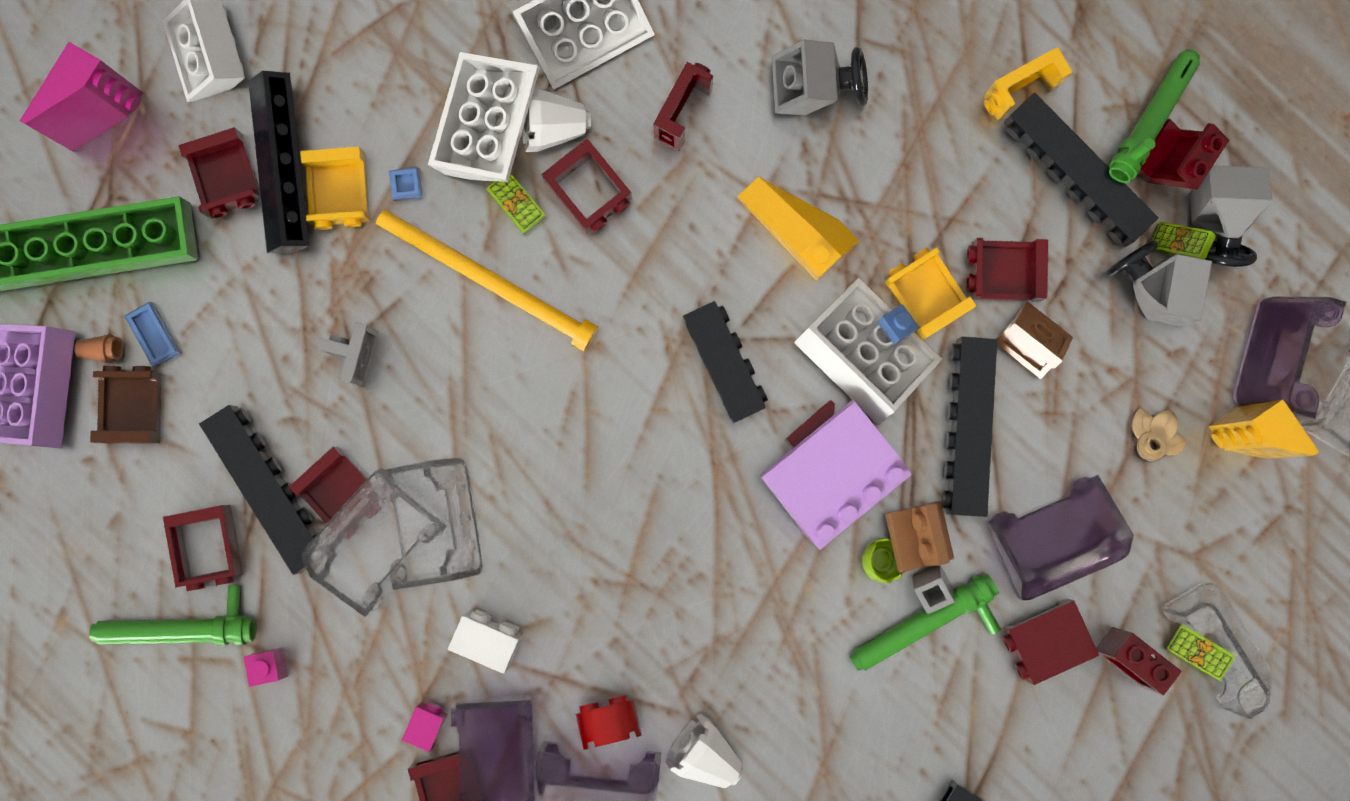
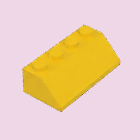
M1284 400L1236 407L1209 426L1213 432L1211 434L1213 441L1220 448H1224L1225 451L1265 459L1314 456L1319 453Z

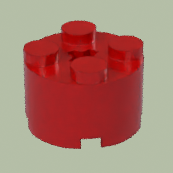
M627 695L609 699L610 705L599 708L598 702L579 706L580 713L575 715L583 750L589 749V742L593 741L595 747L627 740L630 738L629 732L635 731L636 737L642 736L634 700L628 701Z

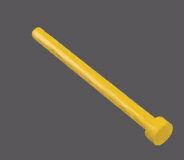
M384 209L379 214L376 225L573 338L571 343L573 346L585 352L592 343L599 329V326L587 319L583 323L575 320Z

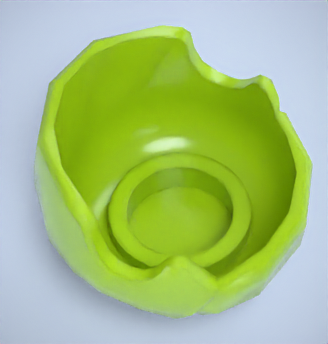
M879 538L866 546L862 555V567L868 577L880 583H891L902 577V572L897 570L891 539Z

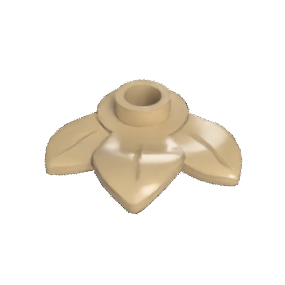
M1142 408L1135 412L1132 420V431L1138 438L1137 452L1141 458L1148 461H1157L1164 457V455L1175 456L1184 449L1187 440L1181 435L1176 434L1178 419L1172 410L1162 411L1155 415L1154 418ZM1150 442L1155 445L1156 450L1150 447Z

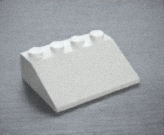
M520 0L508 6L553 90L655 35L638 0Z
M460 52L428 165L444 175L468 180L508 182L540 67L538 65Z
M858 278L794 343L854 400L877 425H880L900 407L939 364L942 358L916 333L894 345L877 322L882 316L892 310Z

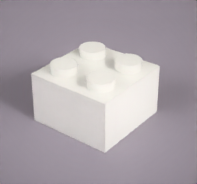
M479 609L462 615L448 650L504 674L511 667L524 634L518 632L520 627L507 621H503L500 624L491 620V614Z

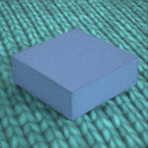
M418 167L389 170L391 193L394 201L423 197Z

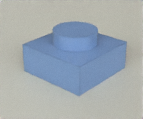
M903 304L877 321L894 345L920 328Z

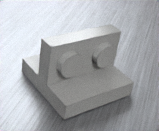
M355 322L350 341L346 338L330 334L329 340L319 338L317 349L333 356L345 358L339 380L363 387L378 331L366 324Z

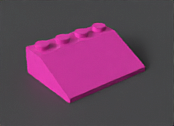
M68 42L21 117L20 122L74 152L126 119L140 105L143 92L103 61Z

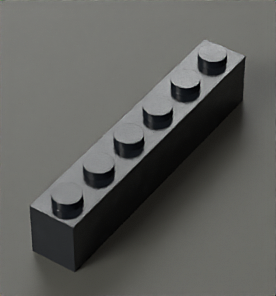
M261 71L248 80L266 250L267 253H296L309 246L291 76L287 72Z
M1035 92L1005 120L1004 124L1007 126L1006 130L1009 135L1015 140L1020 139L1025 144L1028 154L1034 160H1040L1048 168V174L1055 181H1061L1068 188L1069 196L1074 201L1081 202L1089 210V216L1095 222L1102 223L1109 230L1108 234L1111 239L1117 244H1123L1126 247L1134 243L1159 219L1125 183L1116 181L1110 176V168Z
M962 336L957 339L956 344H952L951 361H955V373L950 374L949 389L954 392L953 402H949L947 412L948 420H952L951 432L948 431L946 435V449H950V460L946 461L944 466V478L948 479V491L944 490L942 497V506L947 508L946 514L977 517H987L998 339Z
M228 405L199 423L292 575L300 574L330 555L326 549L329 547V544L321 532L316 533L311 525L313 522L311 514L305 507L301 508L295 499L298 496L289 488L291 484L289 482L285 483L279 474L282 472V468L274 457L269 458L264 450L267 445L258 432L254 433L249 426L251 419L242 407L238 408V406Z

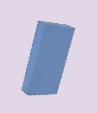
M149 301L124 316L152 367H157L181 353L154 303Z

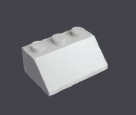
M183 0L163 20L187 102H193L231 90L245 78L244 67L240 62L235 38L231 33L227 12L221 0Z

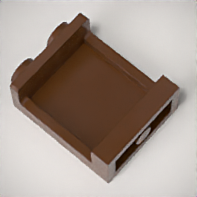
M103 366V371H93V377L98 378L97 431L90 432V443L160 444L161 373L151 371L150 366H133L132 371H122L121 366Z

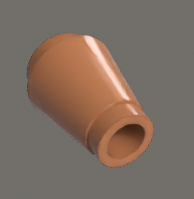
M107 334L78 340L75 343L74 350L78 358L113 363L115 360L121 359L123 343L119 337Z

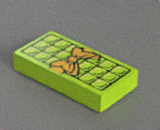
M511 173L508 182L494 181L486 188L488 193L523 234L527 233L546 217L545 213Z
M1160 221L1152 240L1158 242V247L1153 252L1171 256L1179 254L1205 260L1216 235L1212 231Z
M1181 623L1165 648L1218 681L1222 680L1236 657L1234 654Z

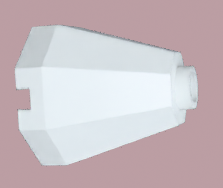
M534 88L522 130L523 144H526L524 147L525 152H538L584 136L586 129H590L591 126L590 111H586L582 103Z
M699 714L697 716L699 722L689 721L673 742L670 750L675 752L673 759L669 756L667 757V766L680 777L721 788L735 785L743 774L741 769L742 762L711 720L703 714Z

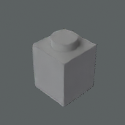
M941 565L931 566L912 575L914 591L927 615L955 602L953 587Z

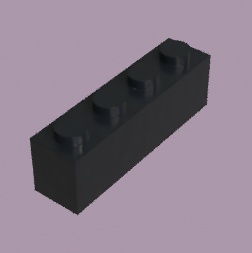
M713 301L683 315V321L732 424L766 408L764 402L768 401L763 387L761 385L756 386L751 377L755 374L750 360L748 358L743 360L738 350L743 348L737 333H730L726 325L730 319L724 306L718 307L716 302Z

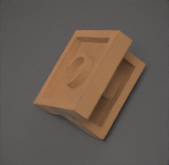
M1027 301L1020 308L1012 322L997 337V345L1041 379L1051 367L1055 369L1062 362L1073 337Z
M941 501L885 514L898 572H906L926 566H940L950 563L949 560L954 559Z

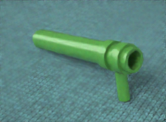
M1186 49L1184 52L1179 53L1128 139L1121 143L1118 148V154L1114 155L1109 165V174L1116 181L1129 183L1131 179L1137 177L1141 170V165L1146 162L1150 151L1155 147L1156 137L1200 65V55L1196 51Z
M987 573L982 576L979 574L974 576L967 585L962 583L954 588V603L928 615L925 609L854 649V653L850 655V658L857 670H868L966 612L971 614L977 610L991 635L998 633L1001 628L987 605L994 600V596L999 594L991 577Z
M228 585L227 614L224 616H216L215 619L98 621L96 624L91 625L89 636L90 640L98 645L214 643L217 646L228 645L230 642H233L234 645H246L247 642H253L255 639L256 624L254 618L239 615L240 586Z

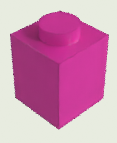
M282 648L253 653L243 657L249 687L279 681L288 677Z
M426 701L425 704L420 703L413 712L402 741L430 752L436 744L448 714L441 712L443 708L433 702Z

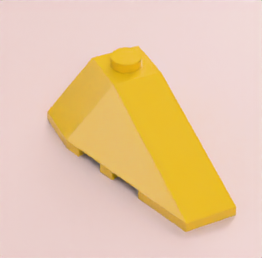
M759 176L737 196L816 281L859 242L839 219Z

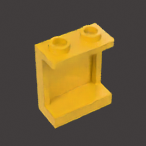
M1056 47L996 80L984 95V105L990 115H995L996 119L1000 120L1015 105L1010 94L1038 79L1042 82L1047 93H1050L1057 89L1072 74V70L1060 49Z
M359 146L300 151L301 163L306 168L309 215H306L307 223L315 226L317 230H327L333 228L332 224H344V227H360L362 222H369L365 152Z
M928 247L924 248L913 256L915 261L907 267L903 263L894 267L888 272L891 277L884 282L899 306L903 304L920 327L916 332L922 340L976 307L971 297L966 298L939 257L940 250L938 247L932 251Z

